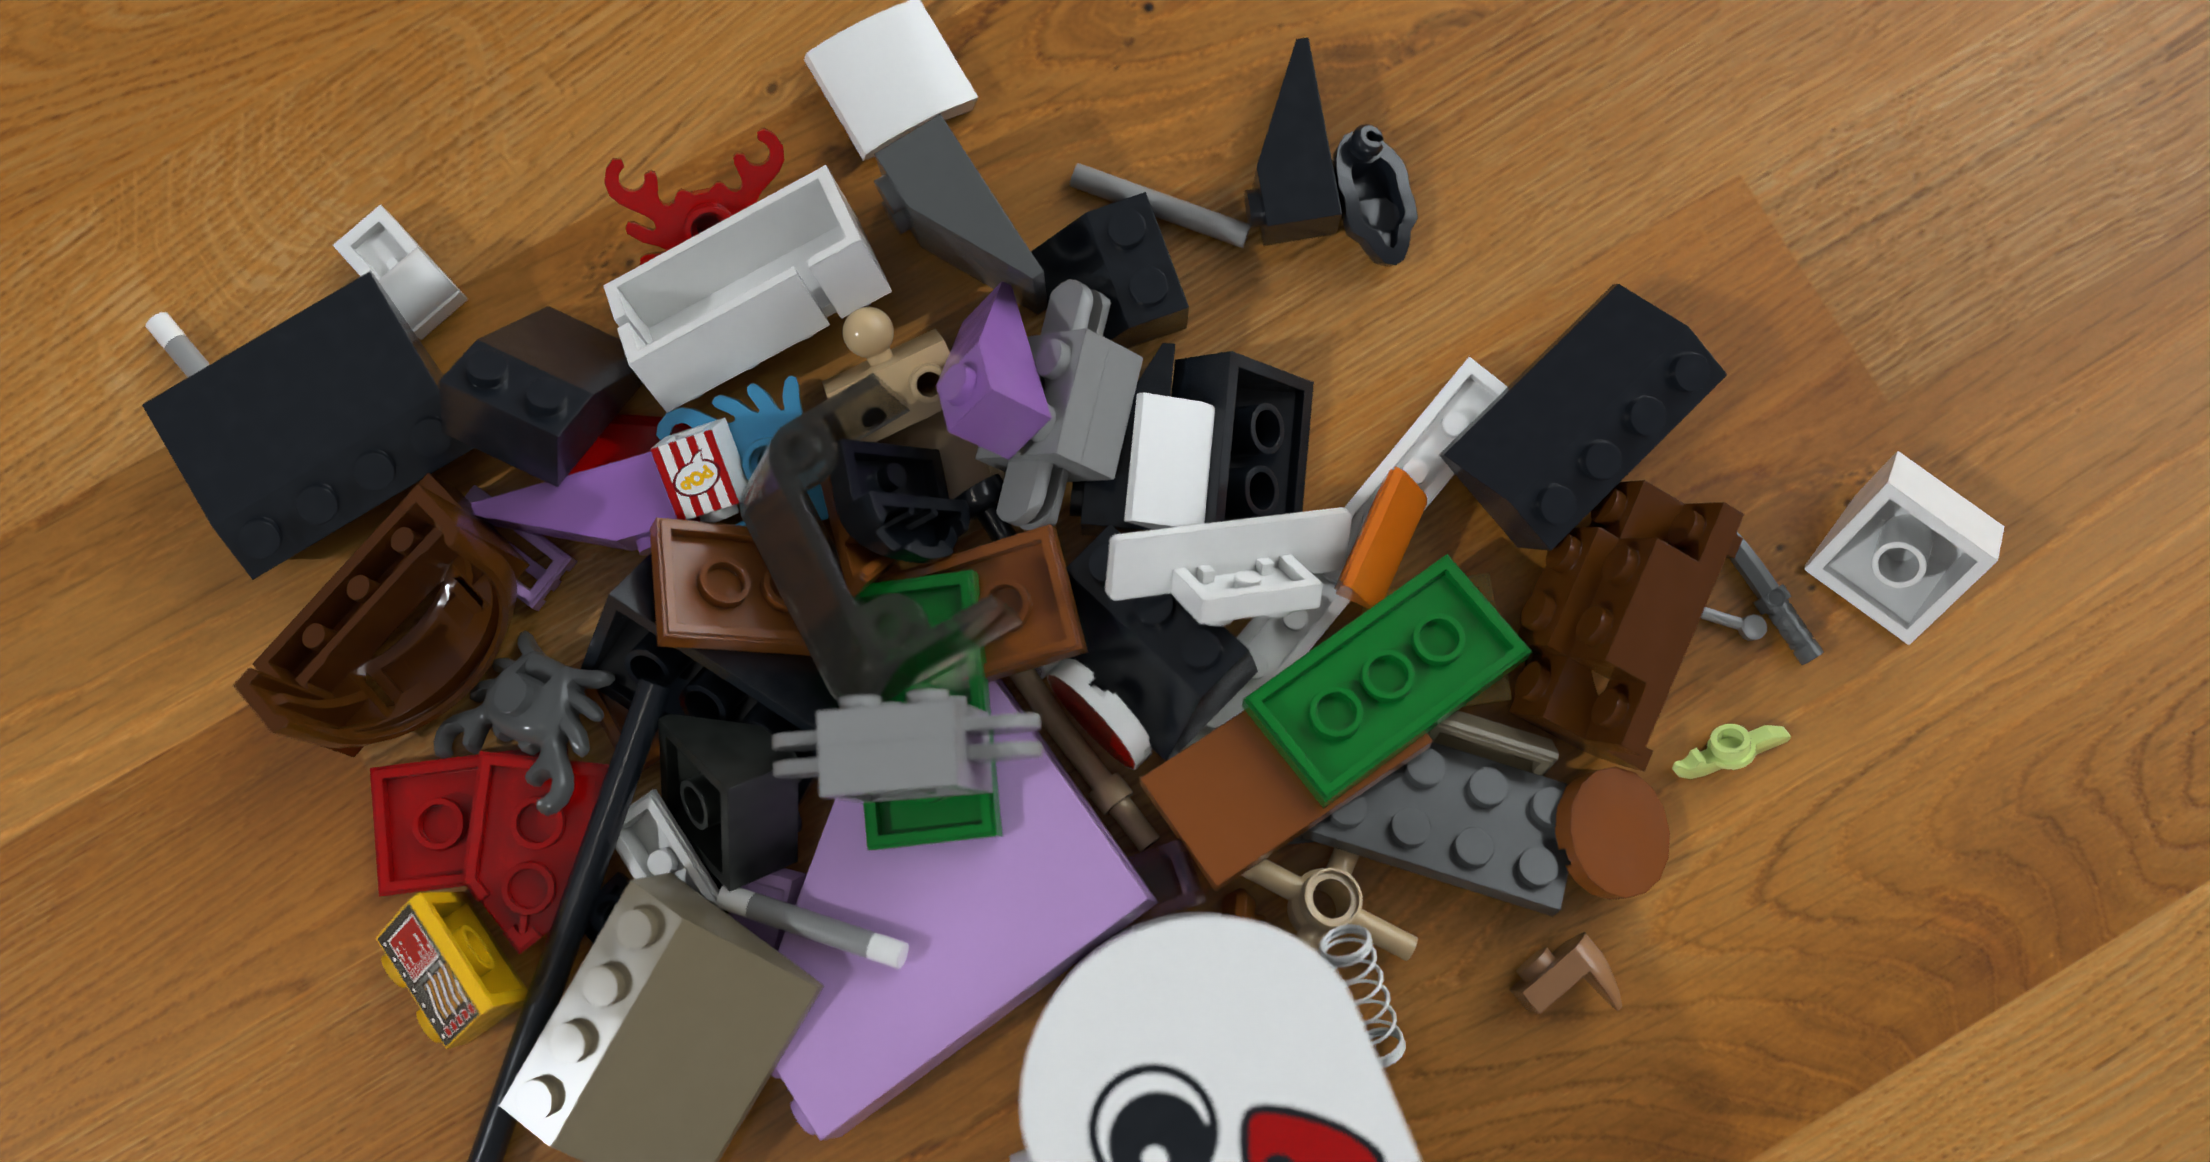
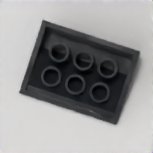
M371 270L142 404L211 526L252 580L422 480L428 472L432 474L474 449L442 433L439 380L444 375Z

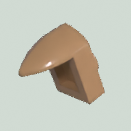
M1585 932L1569 939L1552 953L1547 947L1534 953L1516 971L1522 979L1509 989L1526 1010L1541 1014L1583 977L1616 1011L1622 1008L1620 992L1612 970L1603 953Z

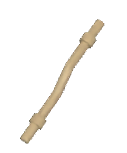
M1035 668L1009 676L1032 711L1040 714L1041 724L1092 789L1088 796L1104 816L1109 813L1112 815L1140 853L1158 841L1161 837L1130 798L1134 793L1118 772L1113 775L1110 773L1068 719Z

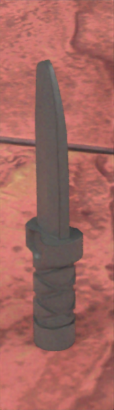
M1743 538L1736 557L1729 559L1758 598L1753 604L1761 615L1765 613L1769 615V619L1776 626L1782 638L1789 644V648L1793 650V654L1801 665L1812 661L1824 653L1823 649L1816 639H1813L1814 636L1809 632V629H1807L1792 604L1789 603L1788 599L1792 596L1785 585H1778L1766 566Z

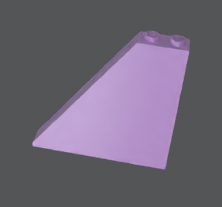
M1002 679L988 682L991 715L1025 713ZM1038 730L1025 733L993 735L994 743L1010 741L1042 742L1043 757L1038 759L996 762L1003 833L1001 837L868 851L863 803L835 799L795 906L909 944V950L905 963L900 969L785 931L778 952L822 983L824 987L771 1075L776 1079L781 1077L792 1094L794 1100L790 1102V1107L797 1122L808 1134H816L820 1141L842 1137L1079 962L1098 945L1121 931L1158 903L1155 896Z

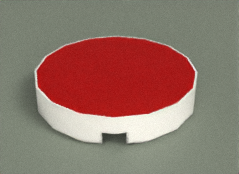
M1075 659L1061 660L1047 673V680L1053 692L1079 725L1105 751L1127 768L1136 770L1152 755V748L1149 742L1150 737L1141 723L1115 693L1112 694L1108 689L1104 692L1095 685L1091 687L1088 685L1095 679L1094 673Z

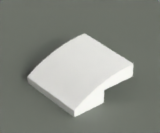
M909 0L866 18L822 42L807 52L804 58L863 161L875 157V153L941 114L944 120L971 111L978 99L977 94L920 0Z

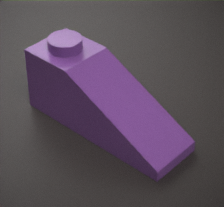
M1002 281L962 322L936 386L948 432L1008 460L1052 417L1012 286Z
M651 452L568 475L558 487L543 482L471 503L474 516L495 527L629 551L638 550L640 555H649L651 553L650 527L656 517L677 519Z

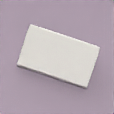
M1137 393L1125 522L1154 530L1205 524L1215 417L1213 405L1195 400L1150 393Z
M656 789L651 790L630 805L615 849L634 879L671 872L716 905L717 896L720 891L658 791Z

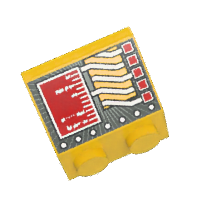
M464 891L418 893L406 902L376 937L385 952L381 957V962L386 973L396 985L401 988H408L420 1007L416 1011V1017L421 1028L435 1043L442 1042L446 1049L470 1043L524 1004L528 993L527 988Z

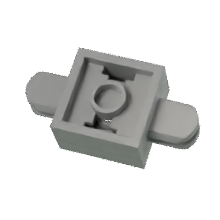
M1069 279L1062 282L1052 291L1041 335L1027 337L1052 419L1009 460L978 446L975 457L978 461L1006 472L996 510L997 515L1002 521L1020 526L1021 529L1026 531L1048 524L1055 526L1058 521L1067 482L1114 480L1142 366V356L1103 337L1111 304L1110 300L1102 293L1091 290L1077 280Z
M946 689L907 692L906 704L882 702L879 695L839 698L840 709L816 711L817 730L772 735V749L775 751L818 750V757L774 762L773 777H819L820 797L858 803L993 793L991 762L1028 760L1043 757L1042 742L1010 741L990 743L991 735L1040 730V714L1012 713L988 716V712L967 705V697L949 696V690Z

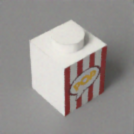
M725 417L666 436L650 449L675 515L679 520H688L698 516L701 522L715 523L739 512L737 504L752 490L750 482L744 475L742 460Z

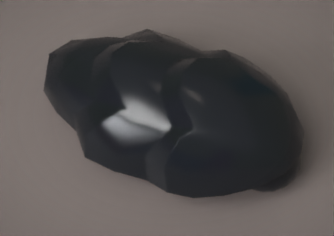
M1364 124L1343 136L1332 158L1342 210L1341 217L1346 235L1359 243L1375 264L1385 267L1395 266L1405 260L1409 249L1411 230L1418 219L1416 204L1403 160L1383 141L1384 137L1378 128L1373 125Z

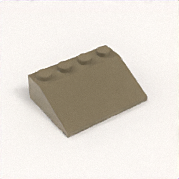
M669 872L633 879L629 882L501 1102L500 1107L549 1146L582 1162H719L824 985L673 873Z

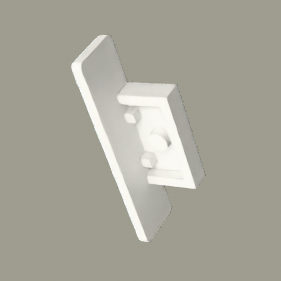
M1339 507L1115 534L1110 538L1105 592L1114 601L1171 593L1199 624L1212 626L1228 625L1234 619L1262 615L1285 617L1293 611L1319 608L1323 583L1313 574L1339 571L1344 568L1352 514L1345 508Z

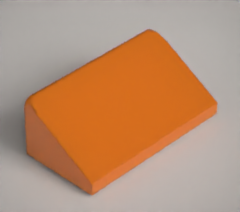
M1395 466L1394 469L1389 470L1383 479L1334 587L1336 590L1335 594L1368 609L1385 598L1427 505L1428 498L1405 470Z

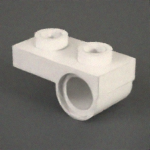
M381 205L333 244L334 248L360 276L370 270L420 340L468 300Z

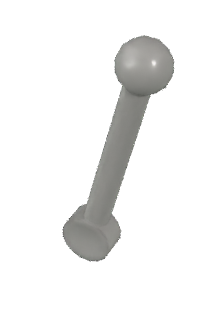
M1705 607L1701 619L1737 629L1740 636L1748 641L1762 638L1767 631L1766 621L1759 615H1749L1740 618Z

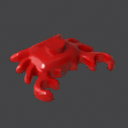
M764 127L757 130V139L765 143L769 148L768 158L760 164H754L746 159L744 153L736 152L733 155L734 164L742 181L740 188L737 189L728 188L722 181H716L709 188L687 191L681 188L677 191L673 201L663 203L658 195V180L656 172L653 170L645 172L644 182L639 188L628 189L621 184L619 174L625 167L621 158H612L607 165L604 184L609 196L618 204L648 217L655 224V228L652 229L638 222L628 221L625 226L627 234L642 243L659 246L668 251L758 202L762 191L780 172L785 161L783 144L775 133ZM666 251L652 252L643 255L642 257H640V265L648 262L649 260L659 256L660 254Z

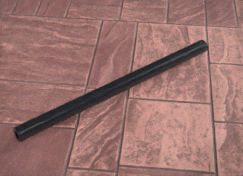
M640 677L467 1162H503L517 1119L500 1107V1104L560 1003L658 729V718L662 717L672 690V687L668 684L651 678Z

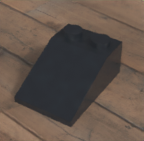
M547 306L477 339L439 380L442 433L558 487L643 382L629 366L620 339Z

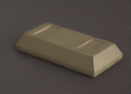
M1459 710L1427 733L1435 743L1544 776L1559 756L1552 739Z

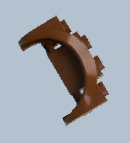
M1645 480L1620 482L1591 511L1592 521L1590 525L1574 527L1551 551L1547 552L1546 566L1534 587L1531 597L1525 603L1520 616L1521 627L1518 631V636L1532 652L1525 661L1526 667L1521 671L1516 681V696L1509 712L1584 752L1624 767L1645 772L1653 750L1646 747L1699 620L1725 559L1735 558L1743 538L1736 533L1744 513L1725 502L1684 504ZM1592 670L1609 679L1605 691L1599 696L1594 684Z

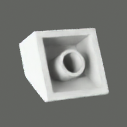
M1897 451L1854 496L1810 557L1804 570L1910 645L1998 561L2004 526Z

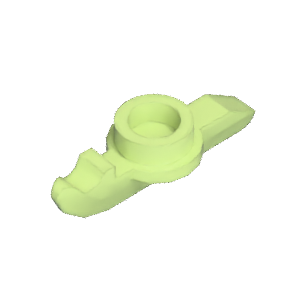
M1724 724L1713 730L1707 742V749L1699 751L1697 748L1690 750L1688 756L1683 760L1676 761L1672 769L1679 777L1693 779L1709 775L1721 769L1735 770L1744 768L1752 763L1757 754L1788 742L1791 739V735L1783 726L1764 725L1748 732L1747 729L1740 725Z

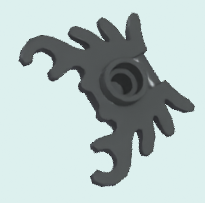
M525 630L518 636V648L522 655L516 661L509 658H498L493 661L491 667L499 675L494 679L480 681L470 691L471 700L483 703L475 709L461 712L443 721L436 731L434 751L437 757L442 759L451 758L453 756V741L458 734L464 732L463 746L469 752L478 754L491 727H493L492 730L497 738L504 742L518 741L519 748L528 755H534L541 750L538 759L527 771L525 779L530 785L540 787L546 780L552 778L550 792L544 798L537 800L536 809L540 813L550 816L558 813L568 804L574 791V774L567 754L568 740L573 752L582 758L590 750L588 733L580 721L579 714L582 713L594 722H600L604 718L602 709L595 701L587 697L584 691L585 689H599L609 686L615 680V674L605 670L576 669L566 666L548 657L538 646L534 636Z

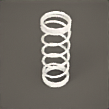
M1348 924L1338 926L1330 930L1319 943L1320 955L1334 970L1339 967L1352 966L1358 962L1370 965L1358 977L1343 982L1346 987L1357 983H1371L1377 986L1371 994L1363 999L1354 1001L1356 1006L1364 1003H1376L1384 1006L1379 1014L1363 1021V1024L1365 1026L1373 1023H1382L1390 1026V1028L1380 1027L1367 1031L1370 1040L1382 1036L1372 1041V1045L1380 1043L1388 1036H1393L1399 1040L1397 1047L1391 1053L1378 1058L1382 1068L1388 1067L1396 1063L1403 1056L1406 1050V1042L1402 1031L1396 1025V1012L1389 1005L1390 993L1385 985L1382 984L1384 980L1383 971L1375 964L1377 955L1373 947L1371 934L1366 928L1359 925ZM1355 933L1366 938V941L1353 937L1341 938L1327 945L1333 938L1343 934ZM1354 941L1364 944L1362 948L1350 955L1339 957L1326 953L1329 948L1342 942ZM1371 951L1372 961L1365 960L1364 958ZM1373 967L1379 977V981L1362 979ZM1381 988L1385 994L1386 1001L1384 1002L1370 998H1372ZM1388 1009L1392 1015V1022L1378 1018Z

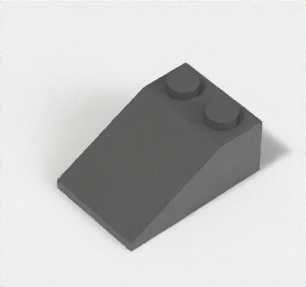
M941 114L874 154L882 175L874 180V184L884 200L881 204L900 235L910 229L919 245L930 253L992 289H995L1002 281L1011 285L1016 302L1037 315L1047 310L1048 302L1044 271Z

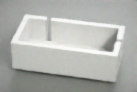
M826 165L603 285L614 321L619 326L617 330L628 364L666 413L701 397L705 392L742 372L753 369L761 362L792 345L812 337L818 331L830 325L827 319L828 316L837 312L842 319L855 310L869 306L872 302L892 292L856 214Z

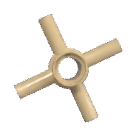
M1334 848L1326 868L1313 869L1301 877L1267 859H1264L1241 875L1288 900V917L1292 926L1298 932L1295 938L1307 944L1317 953L1319 952V943L1324 935L1338 926L1348 924L1366 928L1371 934L1374 945L1405 961L1409 960L1416 948L1418 937L1362 909V891L1355 878L1351 875L1359 855ZM1314 890L1323 891L1332 898L1336 907L1335 918L1325 917L1318 912L1313 903ZM1355 934V935H1357V936L1363 938L1364 940H1366V938H1365L1364 936H1362V935H1360V934Z

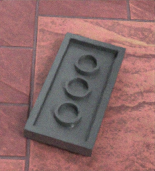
M1432 742L1429 749L1304 832L1302 838L1553 917L1561 910L1569 873L1566 866L1571 863L1567 857L1566 849L1559 850L1555 835L1557 806L1565 788L1569 784Z

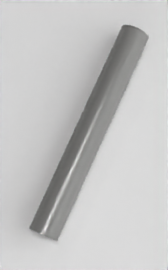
M1077 163L1071 177L1070 187L1112 202L1146 192L1155 217L1241 248L1244 247L1251 228L1248 223L1080 163Z

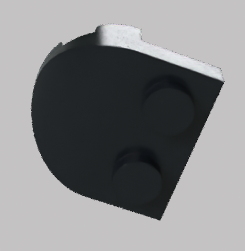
M839 439L825 448L836 511L842 526L854 540L877 554L912 563H935L954 553L953 548L958 537L966 533L969 528L970 508L966 500L949 499L941 455L938 449L850 439Z

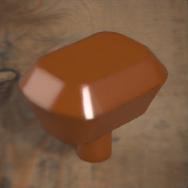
M1236 889L1223 898L1221 916L1242 918L1263 924L1266 922L1264 915L1255 913L1256 900L1245 889Z

